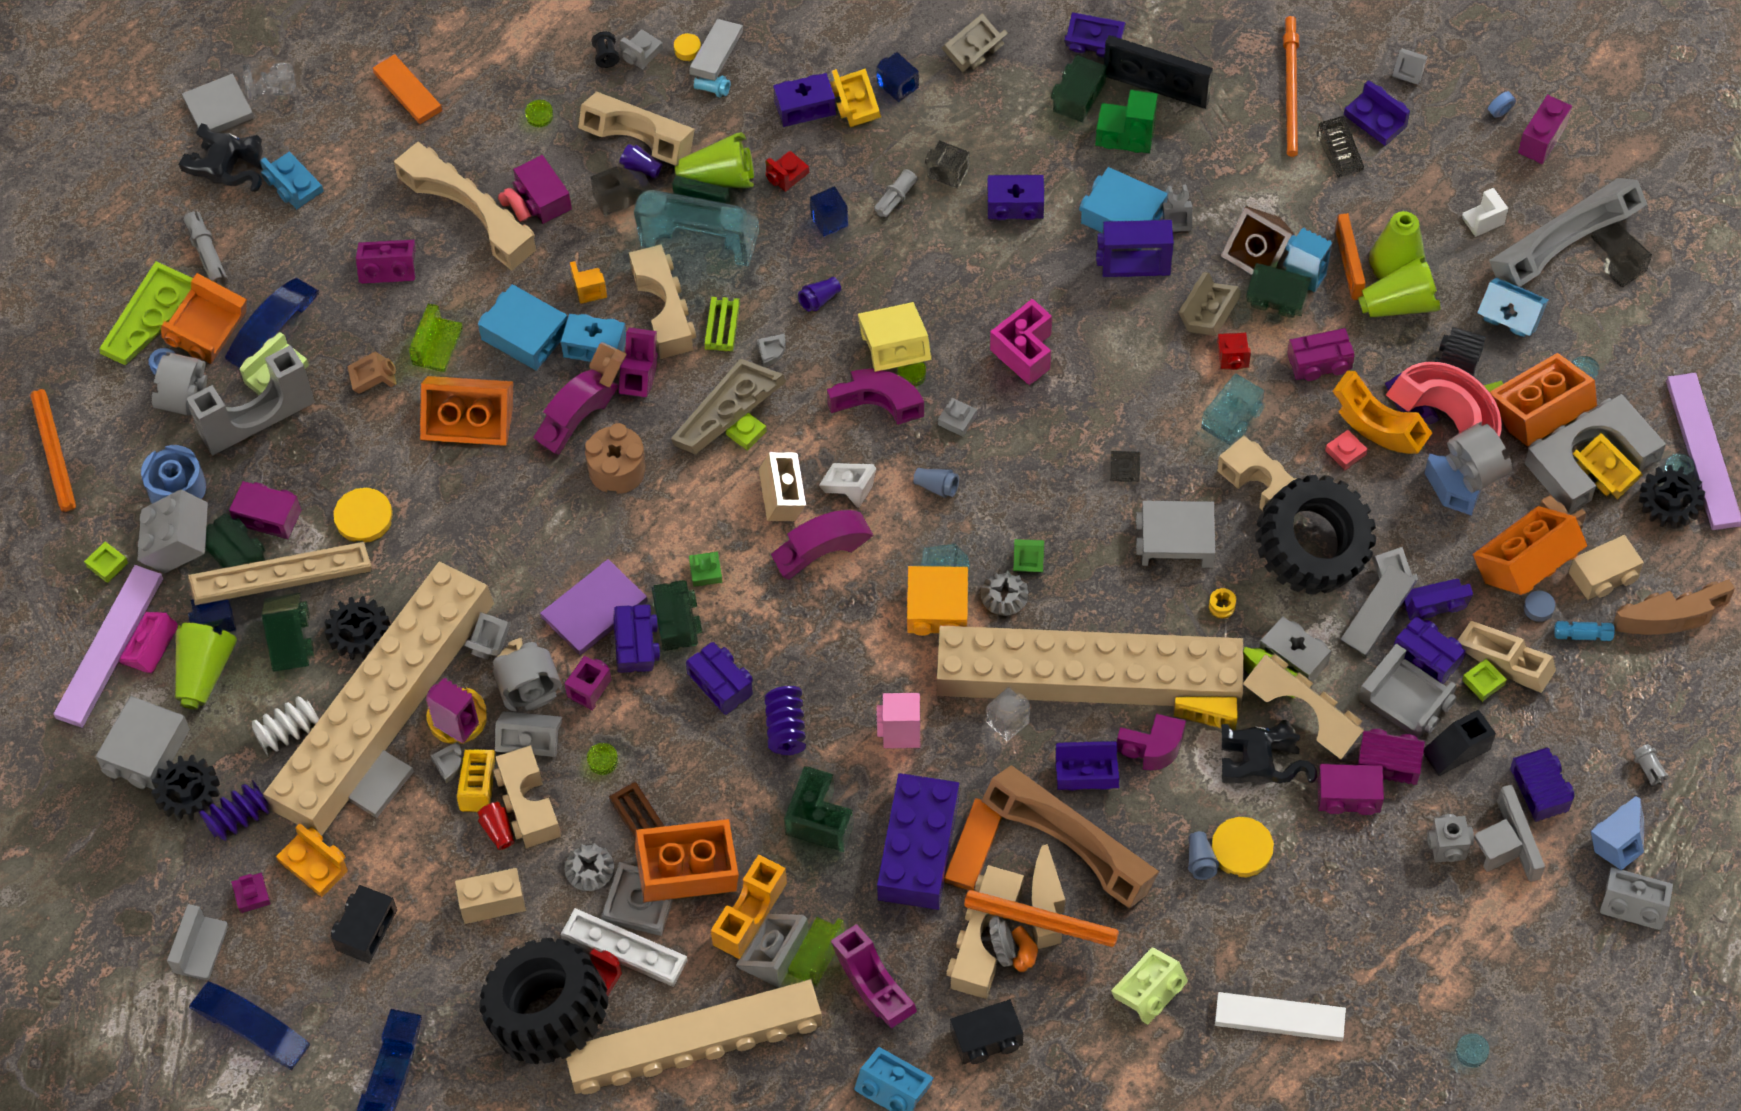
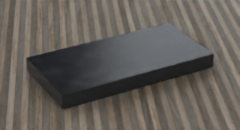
M1111 35L1108 36L1105 42L1104 77L1194 106L1207 108L1210 99L1213 68Z

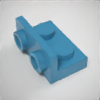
M290 151L272 163L265 157L260 160L263 169L261 176L269 186L273 184L277 188L280 198L285 203L290 202L296 209L324 192L322 185Z
M878 1047L860 1068L854 1090L889 1111H914L916 1104L931 1087L934 1077Z

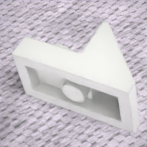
M833 463L819 486L825 493L846 494L853 504L859 508L873 486L876 467L874 464Z

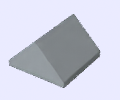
M768 914L736 966L779 988L809 937L808 919L804 915Z

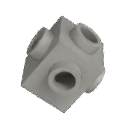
M1445 814L1439 818H1434L1431 830L1427 831V843L1429 849H1433L1435 862L1466 860L1470 846L1474 845L1473 828L1467 827L1466 816L1456 817L1454 814Z

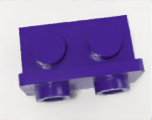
M1370 80L1364 83L1363 93L1344 109L1345 117L1384 146L1390 143L1407 127L1410 110L1404 103L1394 99L1381 86L1375 85Z

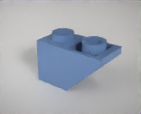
M1430 453L1425 475L1442 505L1472 516L1481 490L1471 493L1466 488L1463 482L1464 476L1459 469L1454 471L1445 456H1436Z
M1637 796L1620 806L1615 813L1603 822L1598 823L1591 830L1595 853L1620 870L1644 853V816L1641 800Z

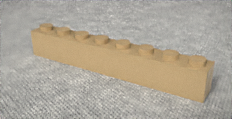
M810 979L586 1041V1046L580 1051L578 1048L572 1051V1056L567 1057L566 1061L575 1094H592L599 1091L600 1087L611 1084L615 1086L629 1083L632 1078L639 1076L653 1077L662 1073L664 1069L672 1067L685 1068L700 1059L707 1058L708 1060L722 1057L725 1052L736 1049L738 1051H746L761 1042H778L793 1033L807 1034L813 1032L817 1027L822 1026V1015Z

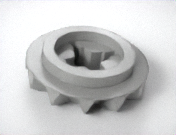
M1009 571L1004 574L995 572L992 577L985 579L981 588L982 603L994 614L1002 616L1015 614L1022 610L1027 603V583L1021 580L1020 575H1011ZM1004 585H1007L1010 593L1002 601L1001 593L998 591H1002Z
M595 843L587 846L581 844L578 849L571 850L569 857L564 861L565 876L568 882L575 888L583 891H594L602 888L610 881L614 872L613 858L606 848L603 849ZM581 860L587 863L595 861L594 866L597 872L590 869L584 872Z
M993 917L989 923V932L997 960L1003 967L1013 965L1016 951L1010 927L1007 921H1003L1002 917Z

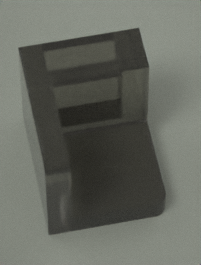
M1632 236L1607 254L1603 270L1620 287H1624L1648 270L1652 254Z

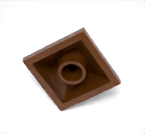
M1245 206L1223 249L1221 257L1268 284L1283 267L1285 258L1289 253L1286 250V246L1294 233L1281 217Z

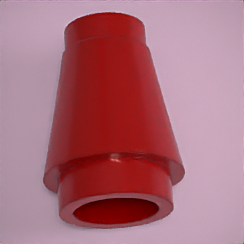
M500 802L490 803L477 812L479 824L498 850L506 849L515 843L506 808L502 807Z

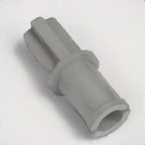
M904 169L893 185L887 186L886 193L874 207L878 216L888 217L897 204L902 203L906 199V193L918 180L915 173Z

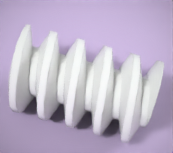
M296 697V708L289 702L285 703V714L278 708L274 709V719L268 714H264V725L257 720L252 721L254 734L267 756L268 746L277 752L279 751V740L288 746L290 745L288 735L291 734L299 740L301 739L299 732L301 728L309 734L311 731L310 724L318 722L319 718L308 700L306 702L301 697Z

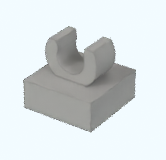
M1401 48L1392 77L1418 85L1421 81L1428 56Z
M951 398L938 418V425L964 437L977 417V409Z

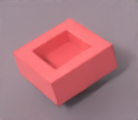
M1349 430L1328 443L1325 449L1344 470L1366 456L1368 450Z

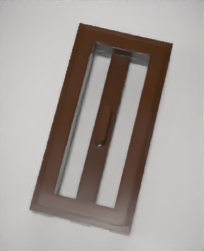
M636 781L609 796L611 804L634 839L638 829L620 803V798H623L642 829L650 827L629 796L631 792L635 794L655 825V828L664 827V824Z

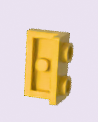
M866 68L839 77L837 69L832 70L834 80L830 81L834 96H840L841 102L836 104L841 119L847 117L850 128L881 118Z
M1602 433L1581 452L1576 449L1572 453L1578 460L1576 463L1587 475L1591 473L1598 480L1595 485L1606 497L1611 493L1618 500L1643 476Z

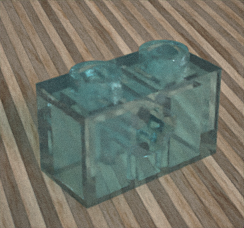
M1235 373L1203 412L1201 428L1226 444L1231 445L1237 437L1241 438L1246 433L1250 420L1253 417L1258 418L1265 407V403H1263L1265 390Z

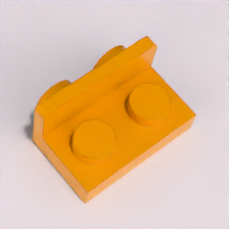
M299 823L295 827L298 835L276 858L286 869L319 896L323 897L348 872L344 862L346 857L336 846L332 845L329 847L322 842L324 840L323 837L314 828L310 827L307 829Z

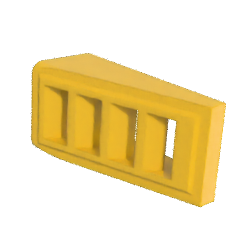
M1175 697L1174 717L1221 728V724H1228L1231 730H1236L1237 698Z
M464 750L457 791L460 811L478 812L482 807L491 803L495 750ZM471 763H486V765H471Z

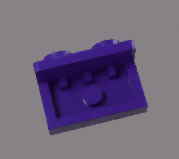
M1072 12L1064 42L1070 51L1076 53H1085V50L1094 51L1097 56L1104 58L1105 42L1108 36L1111 35L1123 39L1126 23Z
M1456 578L1412 589L1404 600V605L1410 621L1415 616L1421 619H1429L1440 613H1453L1465 609L1473 596L1470 584L1461 586L1460 580Z
M1117 742L1056 743L1055 769L1057 790H1105L1119 788Z

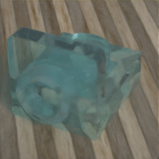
M947 544L924 548L921 566L968 567L969 570L970 563L968 556L956 544Z

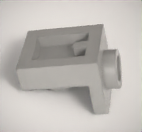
M641 29L631 40L625 37L620 40L621 55L627 63L634 64L643 70L663 50V42Z

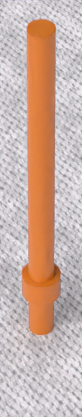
M1288 16L1285 19L1286 33L1283 35V48L1286 49L1287 155L1295 157L1298 155L1297 49L1299 48V35L1296 33V18Z

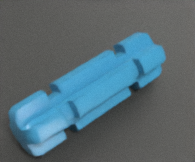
M1557 621L1554 626V636L1557 639H1567L1569 636L1572 640H1596V637H1598L1601 641H1611L1615 635V628L1612 623H1601V626H1599L1597 622H1572L1571 625L1568 621Z

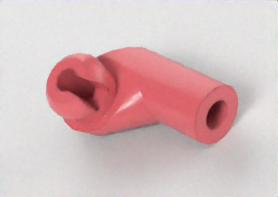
M506 188L504 192L498 195L502 206L511 205L519 223L532 217L524 199L513 188Z

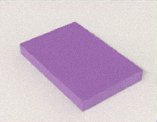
M607 559L540 614L541 618L581 656L614 629V607L644 605L648 602V599L634 583Z

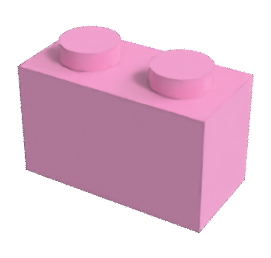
M883 693V705H877V737H883L884 748H920V693Z

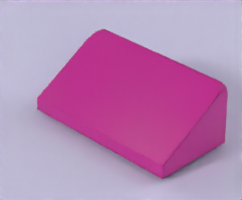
M145 612L119 658V662L146 673H153L174 636L178 623L167 613Z

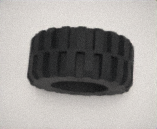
M1307 475L1303 480L1297 478L1291 481L1263 507V513L1257 520V526L1260 529L1255 533V539L1257 543H1261V547L1257 550L1260 558L1265 557L1268 562L1265 568L1269 573L1274 571L1278 575L1276 580L1282 585L1286 582L1290 583V589L1296 592H1300L1304 588H1306L1307 594L1316 595L1320 591L1324 594L1332 592L1358 575L1373 555L1370 549L1376 545V535L1371 534V532L1376 529L1375 520L1369 519L1368 516L1371 509L1367 503L1364 505L1359 500L1361 495L1356 490L1351 492L1347 489L1349 484L1342 480L1334 483V478L1324 475L1318 480L1317 475ZM1298 512H1314L1329 521L1335 530L1338 541L1337 552L1334 557L1328 559L1318 558L1309 554L1300 546L1293 528L1294 517Z
M541 938V942L537 943L535 940L525 942L524 947L519 949L515 947L510 950V955L505 959L501 957L495 964V970L489 971L485 979L487 985L482 986L479 1008L483 1016L482 1019L497 1043L513 1059L518 1061L525 1060L529 1064H539V1061H542L544 1064L553 1063L556 1058L561 1057V1059L572 1056L571 1052L577 1048L580 1051L586 1046L585 1041L589 1037L593 1039L598 1032L597 1026L603 1023L606 1015L605 1009L608 1007L606 984L587 953H584L583 949L577 944H570L569 941L557 939L555 942L553 938ZM564 988L557 1000L549 1007L536 1013L524 1014L529 1004L540 994L551 989Z

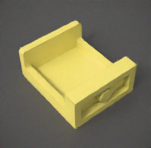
M914 302L858 314L861 337L867 341L870 348L875 372L931 360L928 334Z

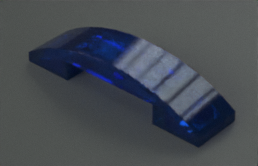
M297 277L278 288L246 321L232 342L225 356L226 360L240 368L248 357L257 353L268 339L273 338L296 311L302 313L319 295V290Z
M207 981L189 1005L191 1010L214 1024L218 1022L264 1050L268 1057L291 1071L310 1046L307 1040L265 1010L215 983Z
M390 1009L381 1036L383 1043L366 1094L361 1095L356 1111H395L415 1052L422 1020L421 1015Z

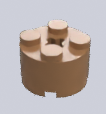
M616 423L611 427L597 431L586 442L585 456L589 477L599 490L607 492V490L616 491L617 494H622L640 485L646 470V460L642 440L634 431L626 428L621 423Z

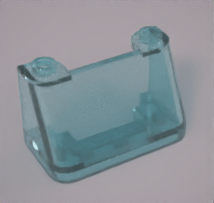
M656 190L643 192L637 199L634 209L640 246H655V242L664 236L671 239L675 227L726 237L724 243L725 250L733 251L735 264L749 267L759 233V220L753 212L735 205Z

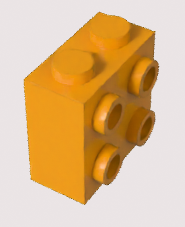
M908 566L907 633L926 636L930 633L939 634L940 626L967 627L968 567Z

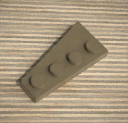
M740 358L672 436L671 440L674 446L697 454L785 384L787 381L784 375Z

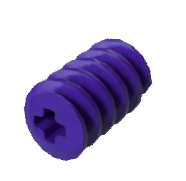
M777 687L769 691L764 697L767 716L766 725L768 727L767 737L769 738L768 748L774 753L794 755L804 751L806 748V744L802 742L806 739L805 732L801 731L805 728V723L801 720L804 717V711L800 709L803 706V700L800 699L802 689L799 687Z
M253 780V789L246 784L241 785L243 795H240L235 790L231 791L232 802L225 797L220 798L221 809L214 804H210L211 815H208L203 810L199 811L201 818L214 838L218 836L222 840L227 841L226 830H230L235 835L238 834L237 823H240L245 828L249 827L247 819L249 816L259 821L258 810H262L267 815L270 814L269 805Z

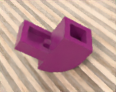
M631 327L626 331L625 353L627 355L620 366L619 394L648 396L653 385L657 366V331Z
M1156 714L1150 735L1120 727L1117 736V752L1129 758H1144L1143 770L1151 771L1165 768L1179 754L1186 721Z

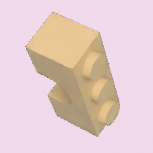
M1242 436L1219 456L1217 471L1237 489L1249 481H1259L1268 487L1261 493L1259 508L1262 511L1266 503L1291 481L1297 479L1290 476L1280 462L1272 460L1267 456L1258 443L1251 442L1245 436Z
M531 745L496 756L498 768L494 769L493 773L498 787H505L507 794L503 795L502 799L507 813H514L516 821L511 822L516 840L522 838L525 848H529L561 837L550 799L530 801L524 798L527 791L543 785Z

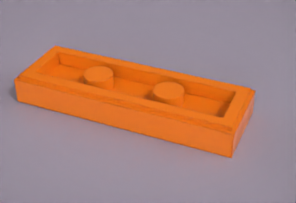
M395 54L373 67V72L419 124L442 112L441 104Z
M1339 214L1336 221L1335 234L1351 299L1358 300V297L1363 296L1362 290L1365 289L1366 282L1349 214Z
M975 798L944 878L945 883L973 891L1003 817L980 799Z

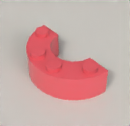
M1422 362L1412 365L1401 373L1386 393L1387 397L1408 412L1415 407L1424 405L1438 408L1454 421L1459 433L1482 422V426L1488 424L1500 437L1501 416L1494 398L1475 377L1453 365L1441 362Z

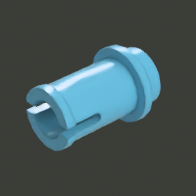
M723 75L717 77L715 81L701 77L694 79V88L697 90L715 93L717 97L727 96L729 93L731 82Z

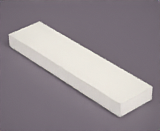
M576 908L573 910L560 934L561 939L577 944L586 950L609 951L618 958L621 965L672 987L676 984L688 961L687 956Z
M1218 992L1215 1026L1343 1042L1346 1008Z

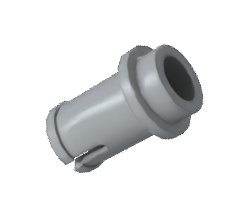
M1647 744L1634 751V761L1640 764L1650 781L1649 783L1651 786L1661 783V778L1666 780L1669 775L1665 772L1655 755L1657 750L1651 748L1650 744Z

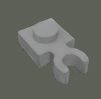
M1186 184L1182 185L1183 190L1178 195L1173 194L1172 186H1168L1166 189L1169 203H1163V220H1172L1173 232L1192 231V203L1187 201L1189 199V192Z

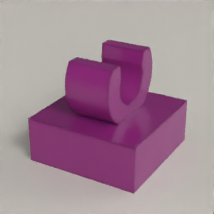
M262 872L254 875H244L239 877L238 880L231 881L240 913L271 905Z

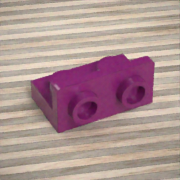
M415 239L358 242L356 266L359 283L414 281Z

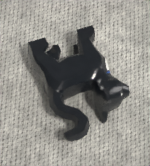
M201 123L196 134L202 138L201 148L207 151L203 159L200 158L198 153L193 152L192 155L184 154L178 164L181 171L194 176L208 178L213 183H224L228 186H238L246 181H251L250 190L252 192L258 191L262 185V177L259 173L252 170L242 171L235 176H232L231 173L238 158L262 169L260 162L263 153L262 139L258 135L238 138L230 133L211 132L206 124Z
M1282 720L1272 728L1255 726L1243 730H1231L1228 724H1221L1222 750L1227 752H1243V760L1240 762H1233L1230 758H1222V783L1242 784L1251 782L1261 785L1275 782L1281 784L1290 782L1300 771L1306 773L1309 783H1313L1316 780L1317 769L1315 765L1305 760L1290 763L1283 772L1275 770L1272 758L1273 749L1292 754H1299L1300 749L1296 746L1297 741L1300 740V735L1295 733V729L1292 728L1289 721Z

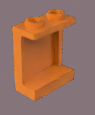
M196 273L191 280V290L169 322L164 321L161 325V338L174 348L180 347L193 358L212 364L246 314L247 299Z

